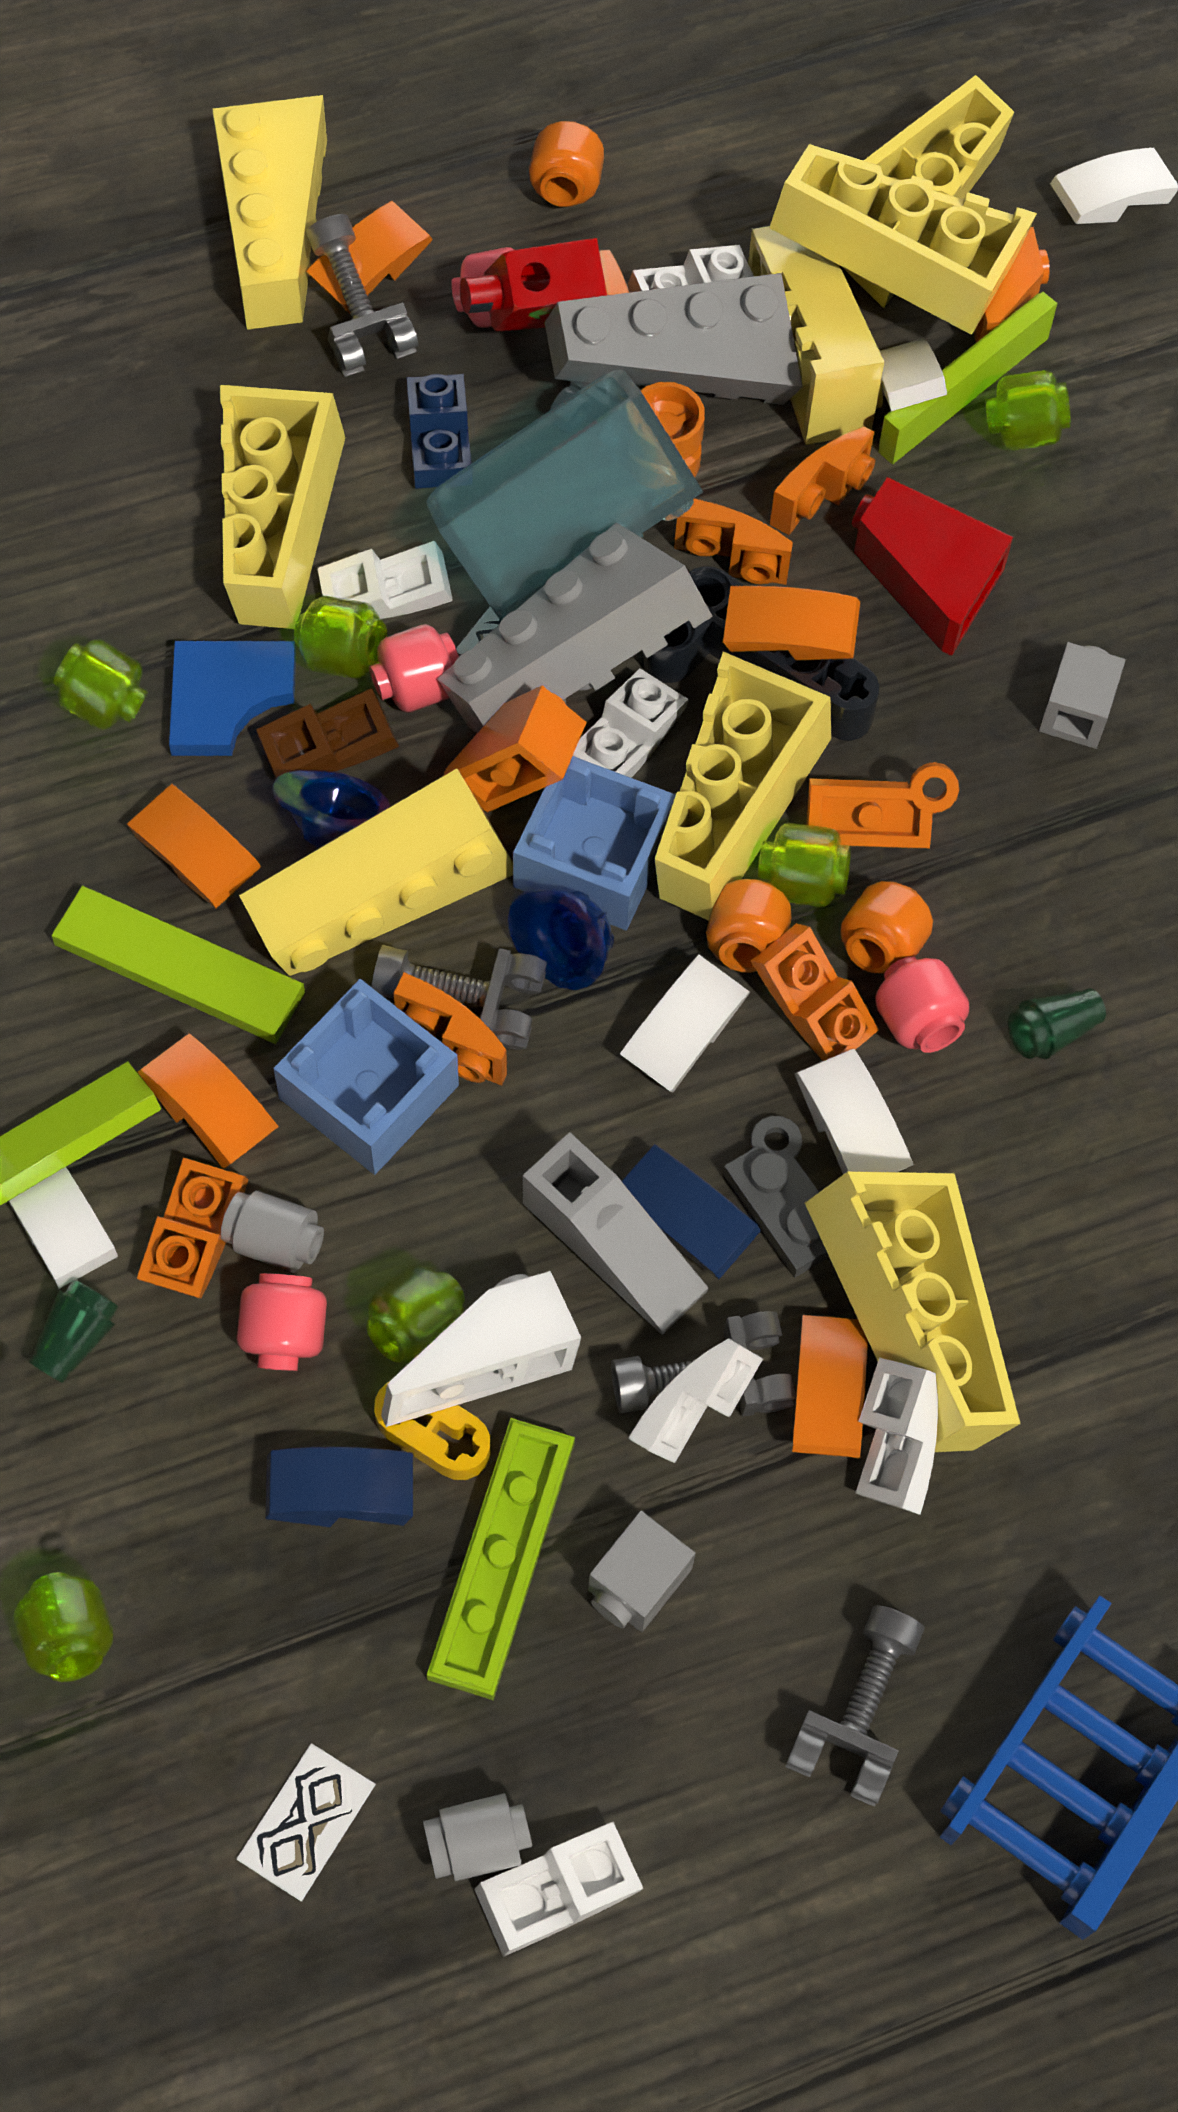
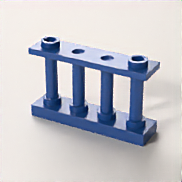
M1102 1596L1096 1599L1086 1613L1077 1606H1074L1052 1639L1063 1647L1062 1651L975 1784L963 1776L940 1810L943 1815L950 1819V1822L940 1835V1838L949 1845H952L962 1834L966 1826L970 1824L1061 1889L1060 1898L1070 1906L1059 1923L1082 1940L1096 1932L1178 1800V1734L1168 1750H1165L1158 1744L1154 1749H1151L1059 1685L1081 1651L1172 1714L1171 1723L1178 1727V1684L1096 1629L1112 1604ZM1043 1708L1137 1773L1134 1780L1143 1785L1144 1788L1131 1809L1121 1802L1117 1807H1114L1022 1742ZM1006 1765L1100 1831L1097 1838L1105 1843L1107 1847L1094 1868L1084 1861L1078 1867L984 1800Z

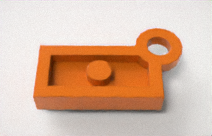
M937 762L927 763L917 768L911 776L909 784L908 782L810 779L806 828L807 844L930 849L933 813L943 812L950 808L957 800L959 793L958 779L952 769L945 764ZM935 777L942 779L946 785L942 795L931 798L923 793L922 788L927 780Z

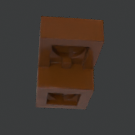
M372 688L320 713H317L313 706L308 704L256 729L276 779L280 784L336 772L400 747L379 698Z

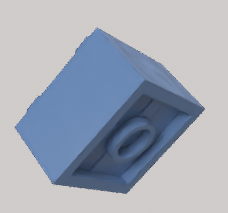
M572 756L563 780L544 788L513 852V887L627 931L656 869L655 856L676 795Z
M361 979L273 1068L279 1099L374 1175L378 1173L459 1086L457 1054Z

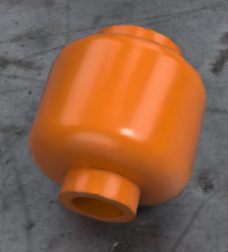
M560 121L545 127L538 134L534 143L529 167L530 183L536 193L549 203L559 207L582 204L593 197L600 184L604 163V148L598 135L587 126L572 121Z
M741 879L726 884L709 915L706 931L708 948L717 959L730 969L746 973L755 972L756 969L751 961L790 929L792 918L790 902L782 891L772 884L761 880Z
M880 881L865 889L843 919L841 938L848 956L857 966L871 973H885L898 960L905 957H916L932 933L933 918L928 905L915 890L897 882Z

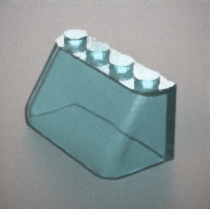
M615 370L594 380L446 480L432 492L426 504L439 532L499 620L502 621L506 615L518 609L542 588L552 575L565 568L589 547L598 535L606 532L616 522L643 538V532L662 519L664 521H671L687 512L694 503L693 499L703 493V490L642 392L624 370Z

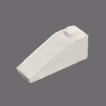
M551 1271L531 1277L524 1274L513 1275L499 1282L494 1288L488 1289L387 1384L381 1414L385 1426L388 1427L572 1370L581 1336Z

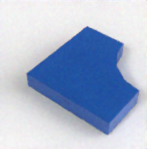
M175 641L169 738L171 756H232L237 736L252 718L272 707L294 704L296 673L295 641Z

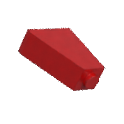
M887 477L875 497L869 494L863 497L854 514L852 526L858 529L854 553L938 648L952 656L1003 573L1013 537Z

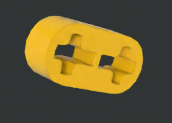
M389 1382L379 1390L374 1406L375 1419L380 1433L390 1442L406 1452L413 1453L415 1458L443 1476L453 1480H468L478 1476L486 1468L490 1459V1434L486 1425L479 1418L456 1405L420 1416V1418L428 1422L426 1427L413 1419L401 1422L399 1425L394 1424L386 1427L381 1414ZM440 1430L456 1440L461 1439L465 1433L472 1435V1449L476 1454L471 1457L468 1454L462 1453L456 1460L448 1458L449 1445L446 1440L437 1435L438 1431Z

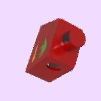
M597 238L511 250L502 253L484 272L483 276L464 277L460 282V299L464 312L469 314L489 311L491 325L496 331L545 328L544 322L557 302L607 296Z

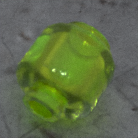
M1043 370L1002 377L997 385V398L986 399L989 433L1000 432L1003 444L1010 450L1054 445L1060 441L1062 429L1071 428L1067 382L1058 383L1055 375L1050 371Z
M321 596L313 601L306 612L299 616L294 629L295 644L300 648L304 663L312 671L347 678H361L370 671L369 666L379 663L377 647L381 640L388 637L386 624L383 620H380L378 612L370 603L332 596Z
M101 639L92 640L85 646L75 643L60 664L52 682L53 685L59 688L58 701L64 709L101 730L115 725L120 717L130 723L138 713L148 694V691L139 686L143 675L142 665L136 659Z
M787 823L779 828L774 842L763 841L759 858L758 877L770 879V884L782 891L790 903L818 907L827 906L833 901L836 893L845 894L849 876L851 846L842 845L839 832L833 828Z
M422 1265L406 1268L376 1291L369 1300V1319L366 1322V1329L371 1341L386 1358L394 1362L404 1361L410 1363L465 1312L463 1307L465 1301L463 1290L459 1283L446 1272L438 1273Z
M62 1572L42 1576L20 1598L14 1609V1625L27 1665L36 1673L49 1676L55 1681H75L92 1674L100 1667L103 1657L106 1656L114 1642L113 1627L101 1590L93 1581L87 1578L69 1576Z

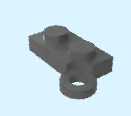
M770 1116L762 1119L755 1125L751 1134V1150L725 1165L723 1177L759 1226L792 1276L796 1278L829 1258L805 1205V1202L819 1192L796 1161L802 1146V1135L798 1126L783 1116ZM778 1132L787 1138L788 1146L783 1150L774 1151L766 1146L764 1138L770 1133Z

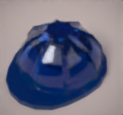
M303 770L286 772L276 778L272 787L274 798L283 808L292 813L306 841L317 847L325 846L390 808L389 800L377 788L361 779L343 773Z
M552 888L533 889L518 895L510 905L508 924L513 943L520 954L533 955L547 963L545 979L559 988L574 991L594 984L603 973L604 965L609 951L614 945L615 937L611 933L607 912L603 911L597 903L592 901L588 894L580 891L567 892Z

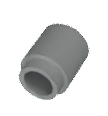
M255 1191L251 1195L238 1192L231 1200L225 1212L221 1226V1239L232 1244L235 1253L295 1273L301 1268L303 1263L312 1264L316 1259L323 1242L324 1228L317 1225L318 1216L315 1210L260 1191Z
M505 1793L439 1809L440 1817L423 1821L436 1879L453 1875L456 1882L521 1865L519 1850L532 1847L523 1805L509 1807Z

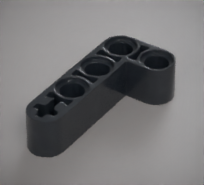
M703 566L689 572L704 602L713 605V607H708L713 617L695 628L687 621L664 636L666 642L675 643L679 646H665L648 658L643 653L642 664L645 672L662 683H675L689 676L709 653L720 660L722 653L726 652L829 696L831 700L832 737L839 740L852 741L868 733L873 723L879 696L878 679L869 668L854 658L795 660L788 650L731 652L723 643L730 586L745 585L716 567ZM804 667L810 671L798 672L792 668Z

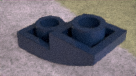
M431 374L423 377H406L415 489L473 485L464 374Z
M656 1144L651 1147L622 1180V1183L676 1249L717 1279L724 1275L761 1232L759 1226L739 1208Z
M310 1447L271 1450L267 1455L265 1519L331 1527L338 1518L404 1526L413 1517V1453L351 1447Z

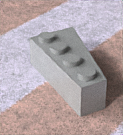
M781 273L557 302L544 322L555 379L629 387L630 384L648 386L657 382H676L689 387L695 392L713 393L714 397L736 400L739 397L764 399V403L784 405L803 387Z
M616 522L606 532L598 535L590 546L565 568L552 575L546 584L518 609L506 615L501 623L471 650L460 655L455 663L437 680L468 727L478 733L504 703L543 685L551 693L559 696L566 704L565 698L576 691L594 688L596 691L615 679L611 669L641 650L648 658L667 646L668 643L664 636L685 622L689 621L692 627L695 628L713 616L685 565Z

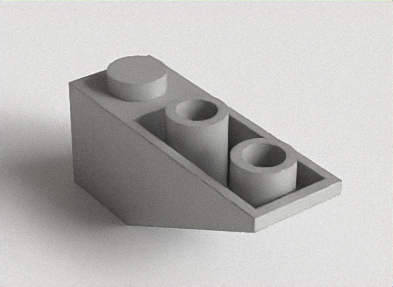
M570 1132L523 1175V1204L661 1335L708 1291L707 1285L618 1176Z

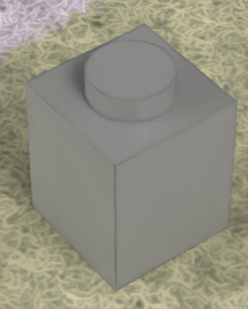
M1068 642L1039 732L1097 749L1126 659L1110 655L1099 647H1083Z
M640 1511L590 1573L588 1591L595 1596L591 1603L602 1616L614 1625L624 1628L629 1622L642 1633L691 1572L696 1553L643 1511Z

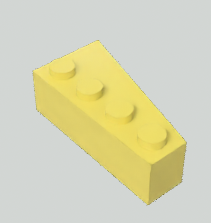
M975 75L863 161L880 165L883 175L894 179H911L913 175L933 181L932 190L964 200L967 192H970L999 152L1014 111ZM842 267L885 308L893 297V293Z
M323 95L213 108L219 158L247 330L302 323L309 274L306 270L311 264V244L306 235V230L316 223L318 196H320L322 183V163L327 146Z
M809 144L784 183L769 228L972 335L1014 263L1037 213L1018 207L1014 215L988 207L989 198L967 192L963 200L932 190L933 181L913 175L911 179H894L884 176L880 165Z
M770 226L752 229L748 265L753 276L782 274L803 386L791 398V402L805 445L834 440L862 427L872 430L875 410L881 408L883 404L881 377L884 360L840 266L770 229Z
M220 385V402L223 408L221 445L224 451L222 494L225 504V518L222 519L223 583L239 624L296 629L345 441V434L333 393Z
M726 652L722 653L717 668L718 677L712 694L709 693L703 710L702 726L696 744H692L686 762L687 771L681 789L676 793L655 856L659 898L708 921L714 904L724 886L730 882L742 879L831 740V700L829 696Z
M456 768L239 896L271 957L289 976H292L299 972L316 969L328 959L512 876L513 861L485 812Z
M847 1171L805 1202L877 1361L880 1357L936 1373L938 1422L935 1452L973 1451L1018 1426L1020 1420L955 1173Z

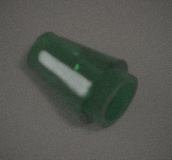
M1092 988L1024 1000L1019 1004L1018 1009L1009 1015L1008 1031L1013 1045L1023 1057L1027 1059L1038 1057L1046 1060L1093 1029L1096 1025L1103 1023L1106 1018V1009L1101 996Z
M73 1279L65 1293L58 1290L34 1351L36 1352L30 1359L29 1364L57 1381L64 1383L69 1373L75 1370L116 1325L110 1320L119 1306Z

